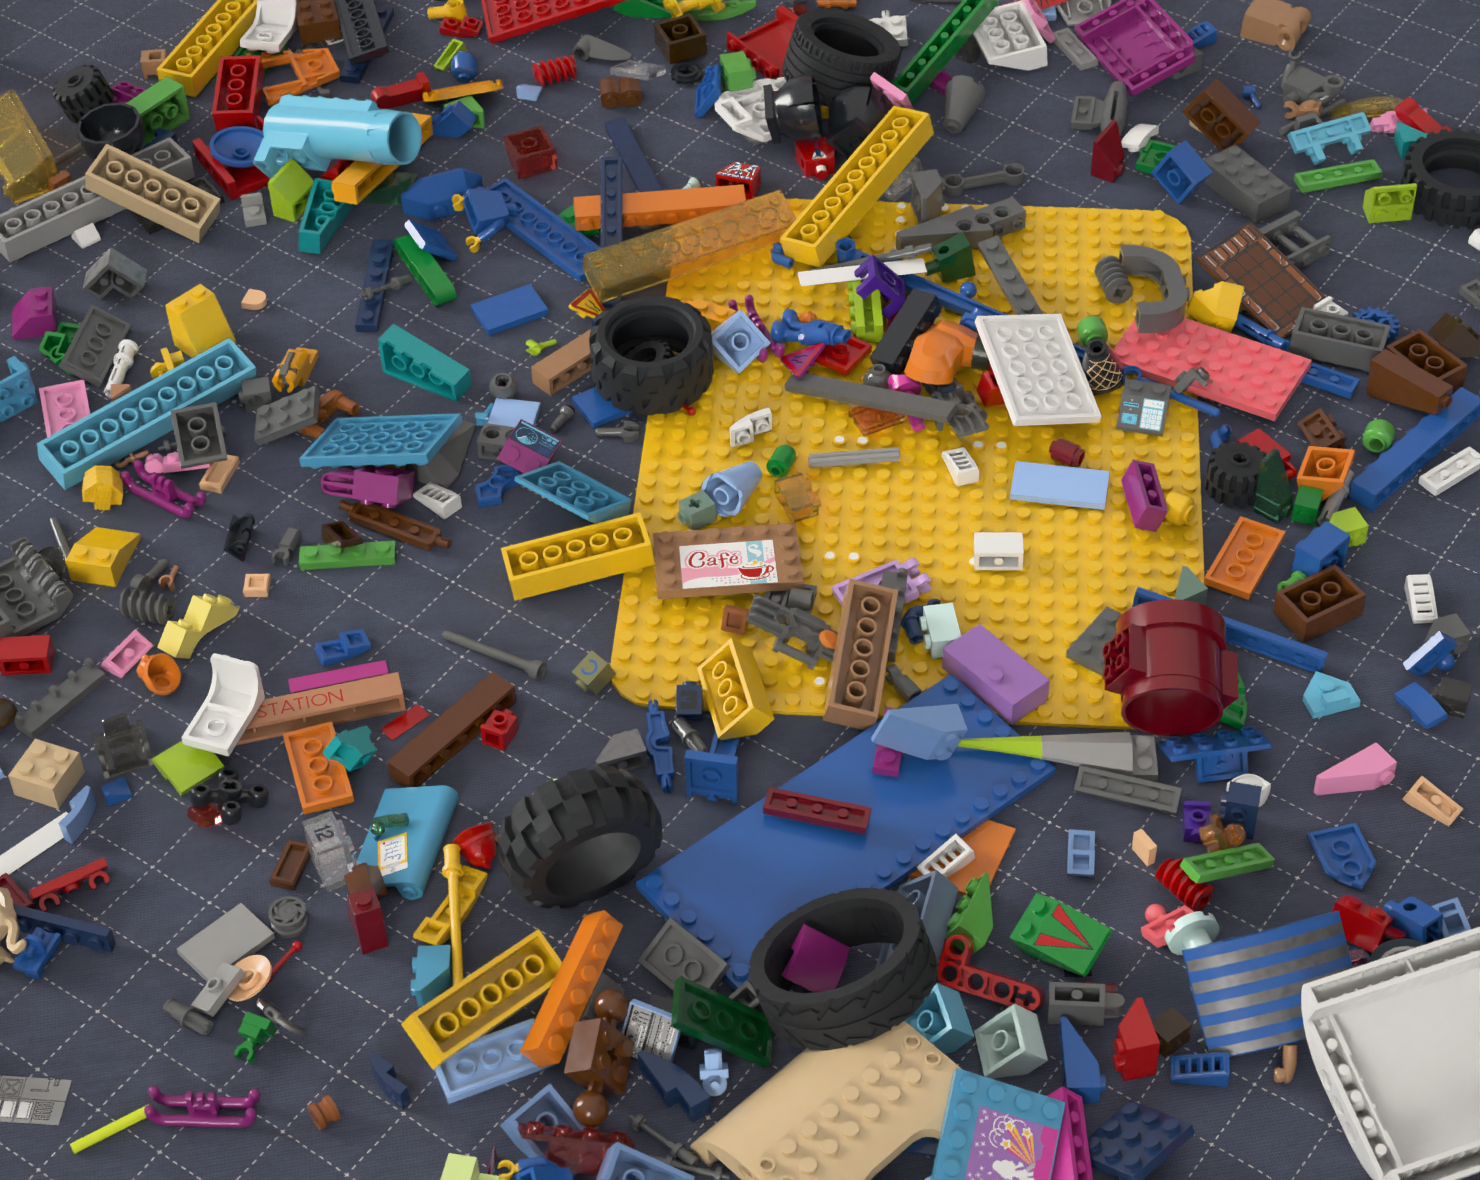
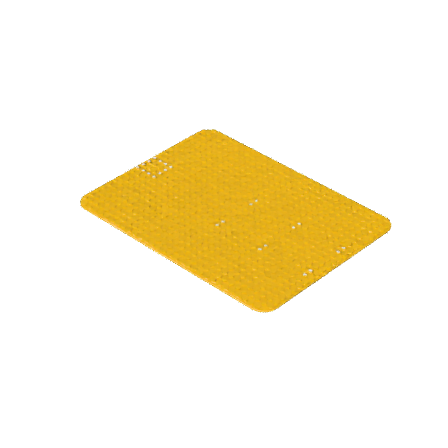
M754 197L753 200L746 199V218L676 224L666 297L679 299L680 301L683 299L695 301L696 298L727 308H729V301L734 299L737 301L738 311L742 310L748 317L745 297L752 295L755 309L770 334L772 324L776 320L782 321L783 312L787 308L795 310L798 318L805 311H812L819 320L822 319L842 325L844 329L851 330V321H854L850 320L849 307L853 305L848 303V292L852 291H847V281L801 286L797 272L820 267L794 261L793 267L788 269L775 264L771 259L770 252L773 249V244L776 242L781 243L780 238L812 200ZM877 201L846 238L854 240L855 249L869 255H879L897 250L896 232L918 225L911 203ZM945 203L941 207V216L970 205ZM986 204L972 206L975 210H977L988 205ZM1022 206L1026 210L1025 228L999 237L1043 314H1061L1071 341L1076 345L1083 347L1077 334L1078 323L1086 317L1098 316L1105 322L1108 331L1106 344L1113 350L1135 320L1137 302H1158L1163 300L1158 283L1151 278L1140 275H1127L1133 288L1132 296L1127 301L1113 304L1106 299L1095 275V266L1101 259L1107 256H1115L1119 259L1120 245L1150 247L1166 253L1177 262L1182 276L1186 278V288H1189L1190 291L1184 318L1194 321V318L1187 312V307L1193 295L1191 238L1185 225L1161 210ZM971 248L976 272L975 276L944 283L937 273L926 276L925 273H915L919 277L959 294L963 283L972 282L977 288V293L971 298L972 300L1007 315H1016L978 248ZM836 250L822 267L838 264ZM932 252L916 255V258L911 259L923 258L924 263L933 260ZM880 295L881 308L883 310L892 300L886 302L883 300V296ZM942 307L941 313L935 319L934 324L940 320L953 321L959 324L963 315ZM882 315L884 336L888 319ZM800 342L781 343L785 347L784 355L810 347L806 344L801 345ZM879 342L869 343L872 345V352L847 377L818 363L808 368L809 374L863 384L866 372L873 366L870 356ZM767 346L765 348L768 350L767 361L761 363L755 358L739 374L713 354L714 373L712 382L708 390L702 393L700 399L689 406L696 409L695 415L690 416L683 408L668 414L648 415L633 514L641 512L651 542L654 562L653 533L690 530L678 518L679 501L701 491L702 484L709 475L748 461L754 462L762 471V479L742 510L733 517H721L716 514V521L697 530L796 523L804 584L817 586V595L811 615L826 621V624L831 626V630L838 632L842 609L832 593V586L896 559L901 564L915 557L920 564L917 567L920 575L926 573L931 579V582L928 583L931 591L924 594L919 592V598L905 603L902 619L909 608L916 605H925L931 599L941 600L940 604L953 603L961 636L981 624L1050 680L1048 700L1013 725L1136 730L1129 726L1121 716V695L1104 690L1103 676L1066 658V651L1106 607L1121 614L1132 608L1135 592L1138 587L1175 599L1182 566L1188 567L1204 583L1197 409L1170 398V406L1162 437L1117 430L1124 385H1122L1121 388L1108 394L1094 396L1102 416L1099 423L1013 426L1006 404L984 407L976 391L983 372H987V370L960 367L954 377L960 385H963L964 391H971L974 394L976 403L981 409L986 411L988 416L985 421L989 425V429L958 438L949 423H943V430L939 431L935 426V421L923 419L926 428L915 433V430L911 428L907 415L786 391L784 384L791 377L792 373L781 362L780 358L772 354ZM673 351V353L675 354V356H677L678 354H680V353H678V352ZM1129 374L1126 376V378L1136 379L1137 376L1134 374ZM921 384L922 391L919 396L930 397ZM1186 391L1183 392V394L1197 399V395ZM769 407L772 413V430L753 435L754 442L731 447L730 427L745 416ZM1058 438H1063L1080 445L1081 449L1085 450V457L1082 464L1076 468L1110 471L1105 510L1010 500L1016 461L1069 467L1051 459V454L1049 453L1050 445L1054 440L1057 441ZM789 445L796 451L794 465L786 477L777 478L772 476L767 470V462L777 447ZM898 447L901 455L899 461L815 468L809 467L808 463L809 454ZM964 447L979 469V482L956 486L942 457V452ZM1133 459L1155 465L1163 495H1168L1172 491H1179L1193 498L1196 513L1190 523L1179 526L1164 519L1156 532L1134 528L1121 481ZM974 532L1023 533V570H974ZM655 565L624 573L610 666L616 672V675L612 678L613 686L623 698L635 705L649 707L648 702L652 700L654 707L655 699L658 701L659 709L676 710V685H682L685 681H695L698 685H702L697 668L730 638H733L752 649L773 714L823 716L832 662L819 657L816 666L811 670L808 668V665L779 651L775 653L772 651L777 636L749 622L745 635L721 630L724 606L728 604L750 609L754 595L757 594L764 597L765 592L658 599ZM901 626L896 661L887 662L886 667L895 664L901 674L907 675L923 693L950 674L942 669L943 658L932 659L930 650L925 649V631H922L923 641L921 643L910 644L906 630ZM791 637L788 643H785L806 653L807 642L801 639ZM885 677L878 719H883L886 707L898 709L907 703L893 689L894 685L889 684ZM703 690V711H710ZM998 715L1006 724L1010 725L1006 720H1004L1000 715Z

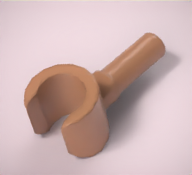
M174 565L169 575L160 577L159 585L161 590L167 584L170 591L175 590L174 579L179 566Z

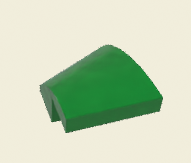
M60 322L57 332L46 331L38 349L40 353L59 367L80 324Z

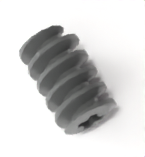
M1107 256L1101 259L1095 266L1094 271L1106 299L1113 304L1124 303L1132 296L1133 288L1120 260L1115 256Z
M124 588L120 597V612L124 618L140 619L144 622H158L160 625H166L173 616L176 601L173 595H170L167 599L165 594H160L158 598L156 592H152L149 596L147 591H142L140 594L138 589H134L131 592L129 588Z

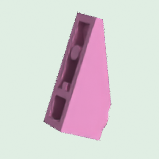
M1374 743L1317 775L1314 793L1316 795L1357 792L1374 790L1381 785H1387L1395 777L1397 761L1378 743Z

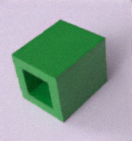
M1300 485L1291 521L1315 526L1324 490Z

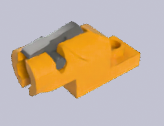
M297 347L296 350L288 349L272 379L274 387L282 392L283 388L289 385L287 391L290 393L298 385L305 386L319 358L318 350Z

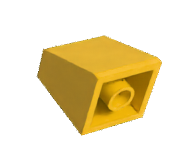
M202 284L195 286L165 305L174 345L191 358L228 338L236 344L234 335L215 294Z

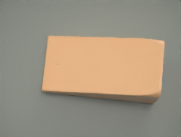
M1423 776L1418 779L1402 799L1410 806L1447 826H1450L1463 810L1460 805Z

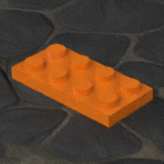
M1240 516L1204 577L1203 584L1250 600L1283 542L1285 531Z
M332 721L282 733L304 815L354 802L344 765L336 760H328L322 753L336 735Z

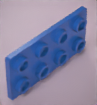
M1247 726L1242 727L1241 731L1234 732L1219 730L1216 731V734L1195 733L1189 738L1182 739L1176 736L1168 737L1166 741L1159 742V748L1171 762L1194 759L1196 781L1202 783L1232 779L1242 774H1249L1247 752L1271 749L1272 743L1258 729Z

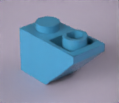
M450 945L418 946L417 957L412 958V971L416 973V979H411V996H416L418 1007L426 1005L452 983Z

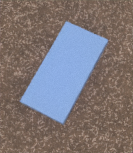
M1016 461L1010 500L1105 510L1110 471Z
M532 1018L484 1035L434 1069L448 1104L554 1066L549 1065L540 1068L520 1053L535 1019Z

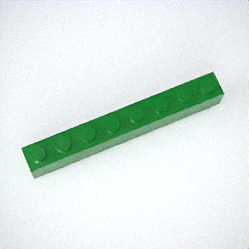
M963 0L892 82L895 87L907 94L912 105L997 6L998 0Z

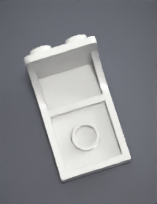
M257 0L255 20L240 39V47L247 48L249 51L266 50L268 53L280 52L297 30V0Z
M214 653L210 658L213 677L208 696L181 738L184 745L229 757L265 699L259 668L256 664Z

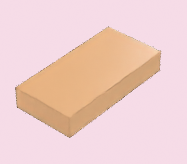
M227 454L228 460L211 463L199 483L200 490L222 494L240 463L239 457Z

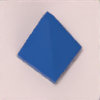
M124 777L100 786L108 806L133 797Z

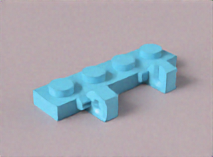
M1361 112L1292 131L1287 137L1294 153L1305 152L1307 156L1310 155L1315 166L1322 164L1326 159L1323 152L1324 146L1337 142L1347 143V148L1351 155L1358 154L1363 149L1360 142L1362 140L1361 136L1369 134L1372 129L1365 113Z

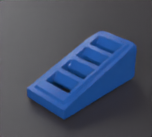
M1204 21L1185 32L1193 40L1196 49L1216 43L1217 30L1208 21Z
M1213 1052L1171 1056V1083L1228 1086L1229 1053ZM1180 1065L1185 1066V1073L1180 1074ZM1191 1066H1196V1072L1191 1073ZM1203 1067H1208V1071L1203 1072Z

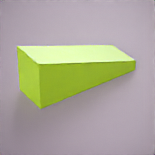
M453 38L434 64V69L442 72L449 69L452 57L460 51H467L464 43Z

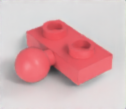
M1152 904L1145 911V918L1149 924L1141 927L1142 936L1157 948L1167 945L1165 942L1167 930L1169 929L1172 932L1175 928V921L1194 911L1184 905L1167 914L1163 906Z

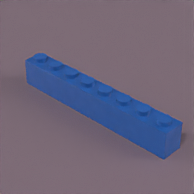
M1463 387L1452 393L1453 400L1447 409H1443L1437 415L1430 414L1424 416L1415 428H1410L1401 440H1396L1387 452H1382L1378 460L1373 464H1369L1363 473L1351 480L1349 488H1351L1349 499L1373 512L1480 418V397Z

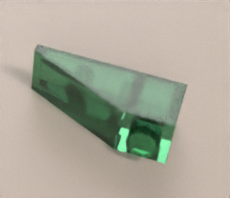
M407 172L390 174L359 203L402 206L400 195L418 181V175Z
M1274 448L1261 460L1254 512L1278 524L1283 518H1288L1293 511V492L1280 452Z

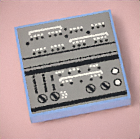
M636 999L630 1002L622 1034L634 1042L633 1058L638 1059L637 1052L644 1050L671 1063L673 1062L681 1031L671 1027L672 1013Z

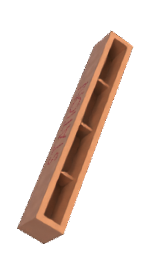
M398 672L264 699L236 745L283 736L282 733L331 721L333 725L405 711Z

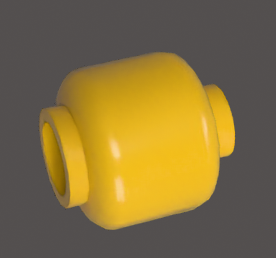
M1172 491L1168 495H1164L1168 509L1164 519L1179 526L1190 523L1196 513L1193 498L1179 491Z

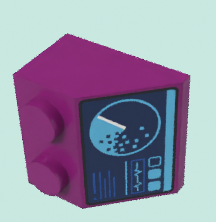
M521 419L508 437L497 459L522 473H527L549 465L562 440Z

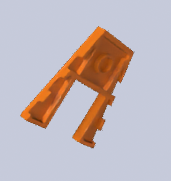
M328 48L304 49L302 53L293 54L291 50L283 51V54L277 55L261 52L263 69L290 63L298 78L296 81L262 88V93L268 106L278 103L283 95L292 94L295 96L318 85L340 78V71Z

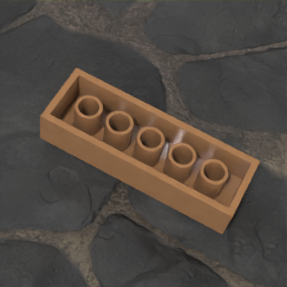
M854 579L849 580L843 598L822 721L861 730H867L876 723L882 696L898 590Z

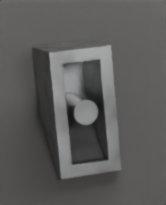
M638 729L613 735L596 759V766H613L617 770L623 768L628 772L648 767L647 750Z

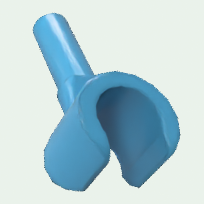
M490 403L484 412L475 413V419H477L476 426H484V423H488L494 403Z

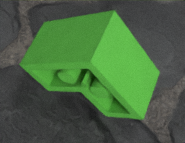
M744 51L721 54L722 92L753 88V80H756L755 68L751 66V60L746 57Z

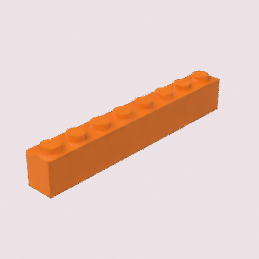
M744 185L622 194L623 227L746 218ZM601 195L573 197L576 231L601 229Z

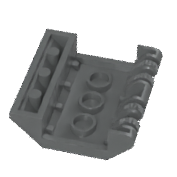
M21 537L11 542L10 546L13 557L0 563V637L25 636L59 619L73 598L71 590L64 582L59 581L60 577L39 553L37 554V549L27 537Z

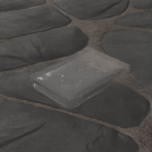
M630 60L610 68V75L647 81L666 74V67L663 65Z

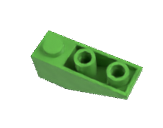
M986 872L978 879L974 877L965 887L966 895L956 905L958 911L947 923L949 929L945 938L948 939L950 936L957 934L970 936L974 943L972 955L985 945L993 929L989 874ZM957 939L954 945L964 952V942Z

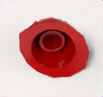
M493 822L464 829L455 837L451 844L459 845L460 855L470 865L483 867L488 870L492 868V862L496 857L497 850Z

